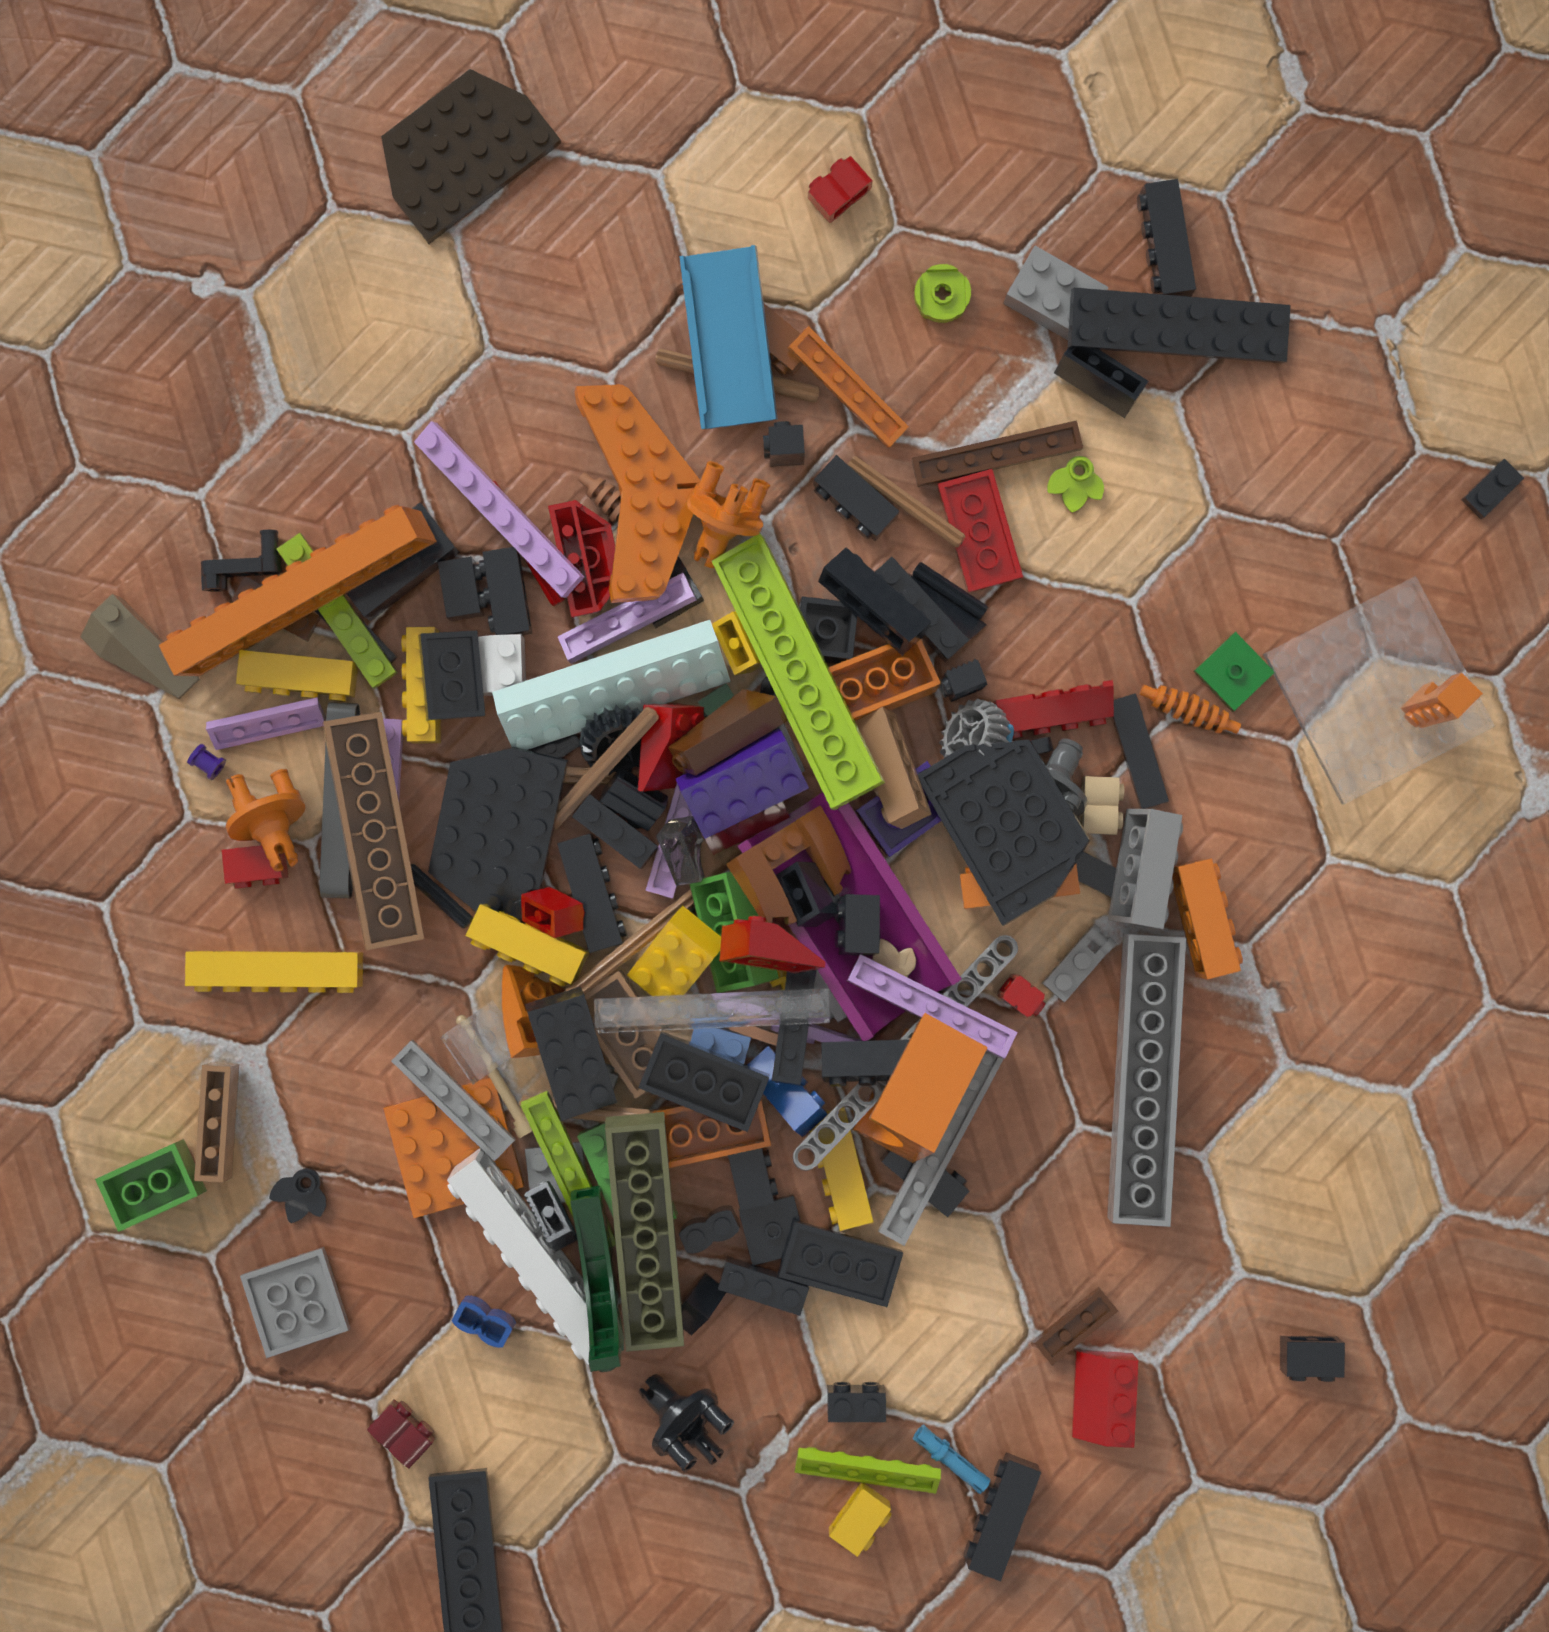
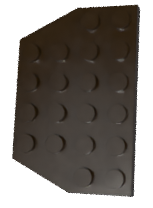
M471 69L381 136L392 196L428 244L561 144L560 138L526 95Z

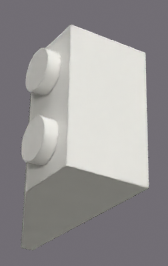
M521 634L478 637L483 696H493L492 692L526 681L525 638Z

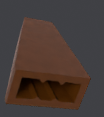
M742 689L668 747L673 756L672 762L674 766L681 772L698 775L784 724L788 719L777 696Z

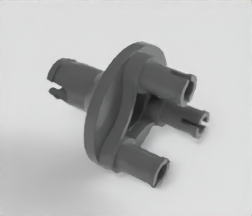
M1061 739L1046 767L1074 814L1079 816L1085 811L1088 800L1083 791L1073 783L1072 776L1080 758H1082L1083 748L1073 740Z

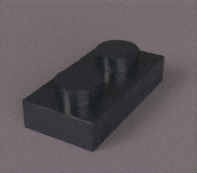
M1504 458L1461 500L1480 519H1483L1524 477Z

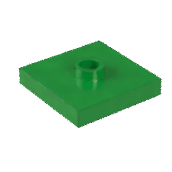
M1234 632L1193 671L1232 712L1275 673L1237 632Z

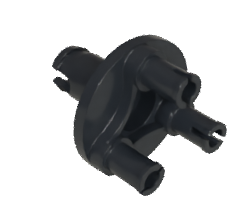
M654 1374L645 1381L650 1388L646 1391L640 1388L639 1393L642 1399H645L647 1404L659 1416L660 1427L652 1441L653 1450L659 1456L669 1455L684 1473L689 1471L697 1462V1458L684 1446L686 1443L691 1448H696L710 1465L716 1463L717 1460L710 1451H713L720 1459L724 1450L708 1436V1430L704 1425L708 1421L720 1435H724L734 1424V1421L718 1406L717 1395L708 1388L699 1390L690 1396L679 1395L660 1375Z

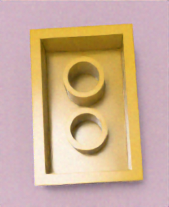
M682 905L627 976L668 1010L672 1011L720 952L721 936Z

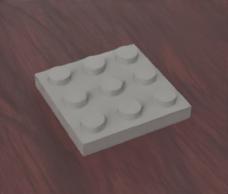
M324 1247L244 1273L240 1276L266 1358L350 1330L346 1312Z

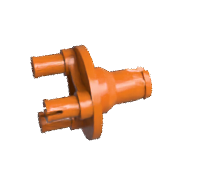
M712 461L706 463L700 483L695 485L693 493L689 495L686 502L688 509L701 519L703 526L696 551H694V560L699 561L701 557L705 558L704 566L708 568H714L712 560L725 553L729 540L737 535H759L763 528V522L760 519L763 511L761 506L770 488V484L766 481L754 478L749 491L743 486L737 489L738 484H731L727 498L717 494L715 489L724 471V467Z
M279 769L270 775L278 794L256 799L255 796L251 795L244 775L237 774L231 776V779L228 778L226 780V784L233 796L232 803L236 812L226 823V831L229 837L236 841L256 840L261 843L266 857L270 861V866L275 871H283L279 857L281 853L285 854L290 867L296 865L298 854L295 853V847L288 831L290 825L303 815L306 807L299 790H296L293 786L288 770Z

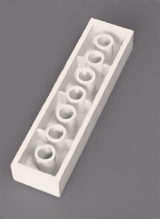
M479 1148L454 1167L447 1179L449 1182L448 1189L456 1199L461 1198L467 1206L465 1210L468 1216L474 1222L479 1221L485 1229L483 1234L488 1242L492 1245L496 1244L502 1251L501 1257L509 1268H515L520 1275L518 1279L521 1285L527 1291L531 1290L535 1294L538 1307L543 1313L551 1315L555 1321L553 1324L557 1332L562 1337L565 1335L572 1343L571 1348L574 1354L580 1360L584 1358L589 1365L588 1317L582 1276L561 1249L557 1252L552 1251L530 1208L494 1161Z

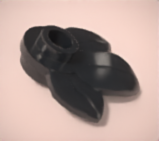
M303 1168L297 1171L293 1177L281 1178L273 1186L269 1199L272 1201L285 1202L289 1223L299 1221L308 1212L321 1217L327 1205L326 1196L320 1189V1176L315 1170L310 1168ZM304 1177L311 1180L310 1187L303 1185L302 1180Z

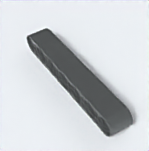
M328 703L326 721L359 716V704ZM325 741L320 896L322 898L351 899L353 884Z

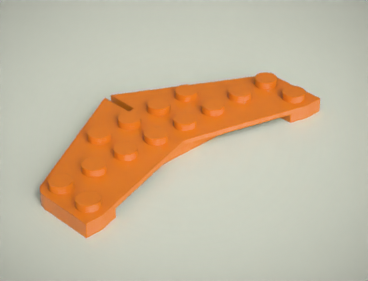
M619 384L576 386L574 391L576 404L582 416L586 417L619 485L621 496L613 570L609 585L611 603L656 600L666 590L693 517V513L686 505L689 495L694 490V488L689 487H695L697 483H700V479L629 388Z

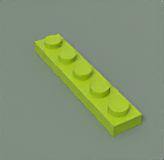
M813 1447L798 1449L794 1472L936 1494L941 1480V1469L933 1468L927 1464L913 1465L906 1464L900 1460L886 1461L872 1456H852L844 1452L819 1451Z

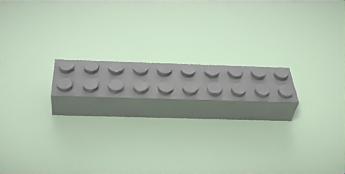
M1123 934L1107 1218L1116 1224L1171 1227L1186 938Z

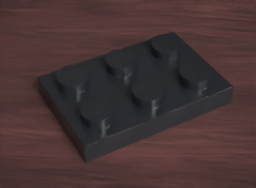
M477 630L419 634L426 721L484 717L485 706Z

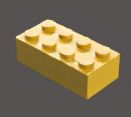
M487 904L479 905L465 935L472 939L470 944L483 950L493 948L498 951L496 956L509 962L519 960L524 963V969L535 974L542 973L543 971L551 975L550 981L564 987L568 983L573 984L578 979L589 955V950L561 937L553 938L527 923H521L519 919L511 915L490 909L491 906Z

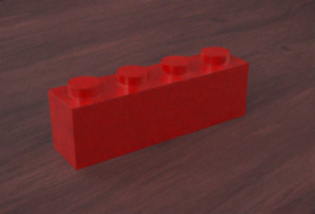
M1113 680L1103 681V684L1094 687L1086 684L1070 688L1069 691L1057 689L1043 692L1037 696L1035 694L995 700L993 703L1003 710L1006 714L1005 717L1010 722L1009 724L1014 726L1013 739L1022 738V732L1033 731L1034 736L1051 733L1050 728L1061 726L1062 731L1074 730L1079 728V723L1089 722L1090 727L1107 724L1106 719L1114 716Z

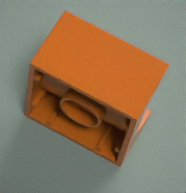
M924 1013L879 1100L857 1122L852 1130L912 1163L935 1153L988 1047ZM904 1029L899 1040L909 1031V1029ZM872 1090V1092H871V1094H870V1096H869L867 1102L872 1101V1099H873V1097H874L873 1090Z

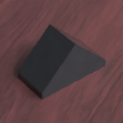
M706 1272L681 1302L683 1329L691 1336L709 1320L727 1293L718 1290L719 1283Z

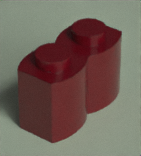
M393 1399L369 1425L367 1430L401 1464L410 1469L433 1444L435 1440L433 1436L434 1430L427 1422L416 1420L412 1416L413 1410L404 1401L397 1402Z

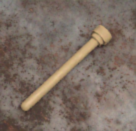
M464 1015L458 1016L456 1018L458 1027L514 1118L515 1122L513 1124L516 1128L513 1130L519 1139L532 1131L525 1114L522 1112L468 1019Z

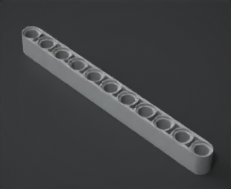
M1007 935L996 938L960 976L962 980L950 986L943 995L968 1007L1016 956L1018 945L1015 939ZM998 943H1005L1009 946V956L1004 957L998 954L996 949ZM978 964H987L991 969V975L989 977L979 975L977 972ZM964 983L970 986L972 991L970 997L964 998L959 995L957 991L959 984ZM920 1019L900 1040H910ZM876 1081V1085L867 1086L874 1093V1097L870 1102H864L859 1098L858 1091L864 1086L857 1084L795 1149L792 1157L794 1165L803 1171L816 1167L875 1105L888 1081ZM848 1107L853 1111L854 1119L852 1122L843 1123L839 1119L838 1112L841 1108ZM828 1128L832 1130L834 1140L831 1144L820 1142L818 1132L821 1129ZM808 1149L812 1151L814 1161L811 1165L805 1166L798 1161V1153L801 1150Z

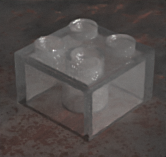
M494 1001L475 1012L441 1037V1040L472 1085L511 1059L506 1040L503 1014Z

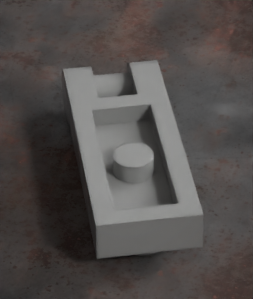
M1093 924L1042 982L1044 986L1063 1002L1071 996L1116 944L1111 937L1106 938L1096 924ZM1092 940L1099 946L1095 952L1087 947Z

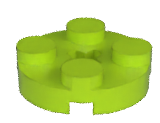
M938 264L928 268L919 277L914 291L915 304L920 310L922 317L938 323L951 322L961 317L971 298L969 280L956 267L948 264ZM940 287H945V292H950V296H947L945 300H940L939 297L935 296V292H939Z

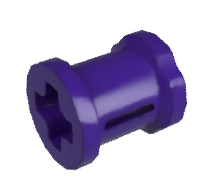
M200 744L191 753L187 763L190 766H196L207 774L209 780H213L224 768L226 759L216 757L206 750L207 747L204 744Z

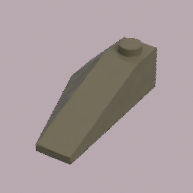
M114 594L110 595L91 614L80 636L102 659L179 699L200 680L198 676H174L159 647V644L164 641L123 598Z

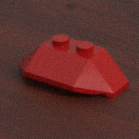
M577 500L549 505L548 509L556 547L584 576L582 581L567 596L571 617L600 612L610 598L609 585L615 553V541L611 524Z

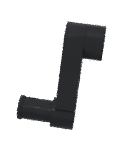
M278 530L260 531L261 555L259 558L201 561L202 591L222 592L228 590L227 577L282 574V557L277 550Z

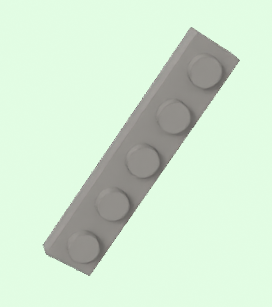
M411 1040L391 1061L493 1161L516 1140L414 1040Z

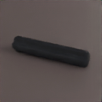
M918 563L912 573L914 577L976 618L981 619L988 609L986 604L924 563Z
M411 864L414 885L461 928L468 927L473 920V916L419 867Z

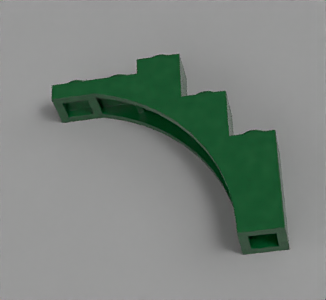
M599 1185L572 1190L570 1203L576 1229L586 1297L590 1372H609L621 1366V1351H624L625 1337L618 1308L619 1293L612 1263L613 1248Z

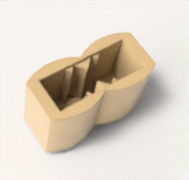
M1082 777L1081 790L1088 800L1085 811L1080 815V824L1084 831L1088 834L1117 835L1118 829H1122L1123 813L1118 812V804L1124 798V784H1120L1119 778Z

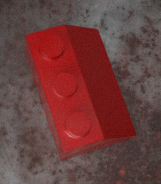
M1076 1350L1072 1417L1073 1438L1106 1447L1134 1448L1139 1360L1133 1353Z

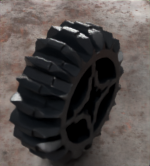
M615 705L614 710H608L604 707L602 714L594 712V720H586V727L581 728L579 744L582 756L590 768L641 713L638 707L633 710L628 705L623 709ZM641 739L610 771L609 776L616 772L619 767L628 770L630 773L633 767L640 768Z

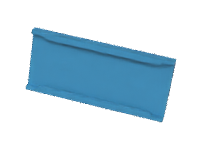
M751 245V247L679 256L701 429H714L778 420L757 246Z

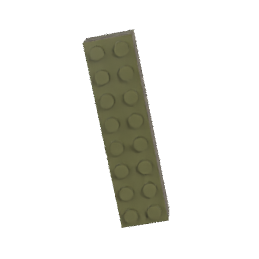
M664 1112L606 1117L605 1134L626 1352L684 1346V1329Z

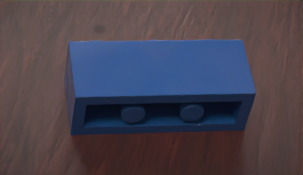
M767 1046L747 1065L770 1074L763 1094L792 1129L801 1137H804L828 1115L822 1107L825 1101L815 1090L810 1093L806 1089L805 1085L808 1081L803 1076L801 1086L772 1082L776 1052Z

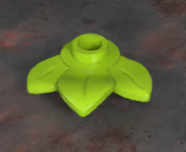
M1076 456L1067 463L1065 468L1058 469L1051 475L1047 485V492L1049 494H1062L1066 508L1070 512H1076L1085 504L1088 497L1101 500L1104 493V484L1102 479L1094 473L1092 462L1084 456ZM1077 466L1082 467L1084 474L1081 476L1077 475L1074 468Z

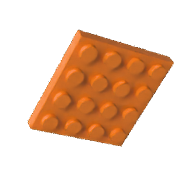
M490 1078L461 1085L510 1133L501 1097ZM428 1096L384 1107V1113L413 1218L465 1204L461 1198L456 1199L448 1189L449 1182L447 1179L456 1165L480 1147ZM512 1143L494 1163L516 1190L523 1188L525 1184L514 1144Z

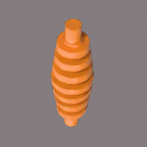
M1143 685L1139 695L1151 699V706L1156 709L1160 704H1163L1161 711L1168 714L1171 708H1173L1171 717L1176 720L1183 712L1181 723L1188 725L1193 718L1192 726L1198 728L1204 721L1203 729L1210 730L1215 725L1214 732L1216 733L1228 730L1237 734L1240 730L1241 723L1231 720L1229 712L1222 710L1219 715V707L1214 704L1208 710L1209 701L1206 699H1202L1198 705L1200 697L1196 694H1192L1188 700L1189 692L1181 691L1178 698H1176L1178 690L1171 688L1168 693H1165L1167 687L1163 685L1155 689L1147 685Z

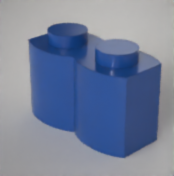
M469 1295L465 1296L451 1320L461 1331L477 1334L483 1342L498 1348H503L516 1324V1320L509 1313L500 1309H491L484 1300Z

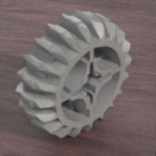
M980 699L975 701L968 700L965 706L959 705L957 713L951 712L952 718L950 721H945L947 727L941 731L944 738L940 740L939 744L943 747L940 753L944 758L965 745L985 744L992 747L991 744L997 742H1008L1006 737L1011 733L1008 729L1010 722L1005 717L1006 714L994 703Z

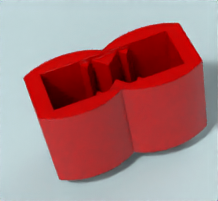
M852 156L845 160L843 158L838 159L831 166V172L823 178L818 176L809 185L808 200L829 223L836 220L851 205L859 201L872 189L873 180Z

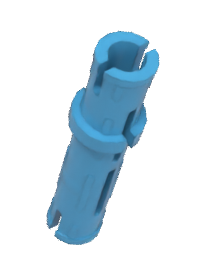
M925 1425L918 1428L913 1436V1440L931 1454L933 1460L940 1461L947 1466L953 1473L976 1490L977 1493L981 1494L982 1491L986 1490L991 1481L989 1477L953 1450L946 1439L942 1440Z

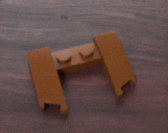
M821 806L816 807L726 864L757 914L765 917L768 923H772V918L783 917L785 925H791L797 921L773 869L804 849L811 860L816 863L820 874L834 895L839 894L843 889L840 882L844 874L848 875L852 871L842 844Z

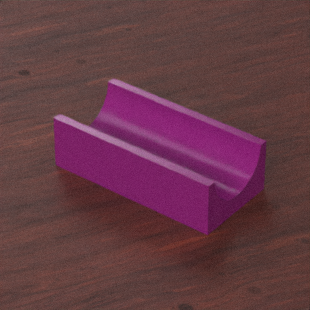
M822 792L790 813V818L763 830L738 845L741 852L744 853L816 807L821 806L842 844L852 870L850 874H844L840 885L843 887L839 893L840 897L845 894L880 895V939L890 942L898 952L907 948L913 949L916 965L914 970L908 975L909 979L935 992L962 980L849 803L836 810H832ZM804 849L774 868L773 871L777 875L797 861H813ZM834 917L818 927H798L796 922L789 925L798 941L826 962L825 968L817 970L863 1041L872 1038L886 1024L906 1011L847 982L860 955H839V948L835 947V932L839 930V925ZM865 956L869 959H873V956Z

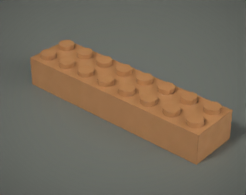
M382 712L323 721L322 725L365 950H372L423 940L424 934Z

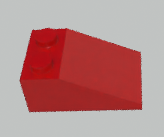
M677 703L643 705V710L646 707L653 708L658 714L659 719L641 738L638 791L675 788L677 785L676 778L680 777L683 772L674 766L672 762L673 756L668 747L705 719L704 707Z
M749 916L748 920L737 919L734 920L733 924L722 926L719 961L790 973L825 968L826 962L778 924L766 922L765 917Z

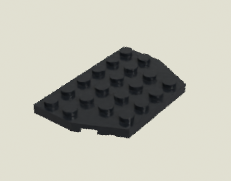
M1031 740L997 742L991 744L992 747L985 744L965 745L918 774L922 788L1002 926L1007 925L1054 897L1090 842L1089 837Z
M511 747L451 762L428 873L475 912H477L480 904H487L491 906L490 909L504 912L525 924L522 921L521 894L542 888L569 760Z

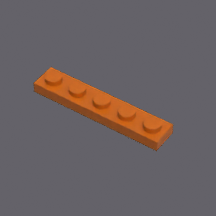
M809 326L787 347L887 448L891 447L909 427Z

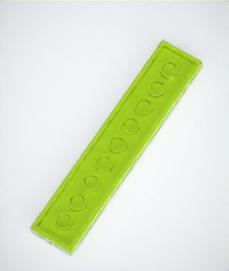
M759 533V535L753 536L712 560L714 568L830 808L836 810L884 784L885 781L764 536Z

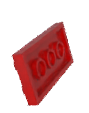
M993 469L939 483L937 487L947 522L965 535L964 541L959 547H955L967 592L972 593L1022 579V570Z

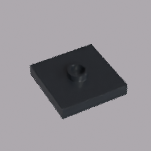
M794 1194L774 1199V1204L740 1211V1208L738 1209L752 1266L783 1257L793 1220L800 1221Z

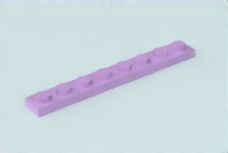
M431 421L414 443L561 597L567 598L584 576L438 423Z

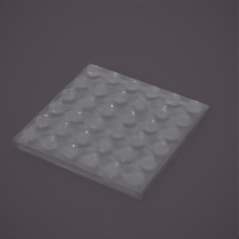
M1416 576L1263 654L1268 665L1274 671V677L1341 804H1346L1495 727L1480 697L1455 720L1420 728L1419 726L1414 727L1405 719L1404 715L1406 713L1401 707L1424 684L1434 682L1439 687L1452 675L1461 672L1470 680Z

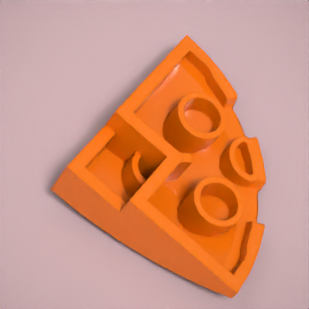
M505 965L502 975V1011L506 1040L511 1058L538 1056L540 1052L525 1004L564 992L565 990L552 981L546 983L540 978L535 977V973L521 966Z

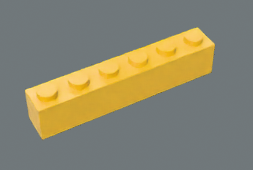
M187 951L185 954V986H194L195 992L212 991V986H223V992H240V987H251V992H269V987H280V992H297V987H308V992L321 993L326 992V987H337V993H354V987L363 986V952Z

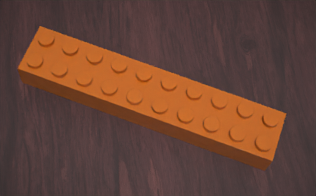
M394 505L383 512L385 516L376 521L375 519H370L359 525L360 530L353 534L346 533L337 537L334 540L336 544L329 548L322 547L313 551L310 554L311 558L308 560L290 564L286 567L287 572L282 575H273L264 579L261 582V587L241 592L238 595L239 599L233 603L227 602L214 608L215 613L207 618L206 616H201L190 622L191 627L186 630H177L166 636L167 640L159 644V647L173 675H203L238 655L239 650H247L434 544L437 541L422 512L409 507Z

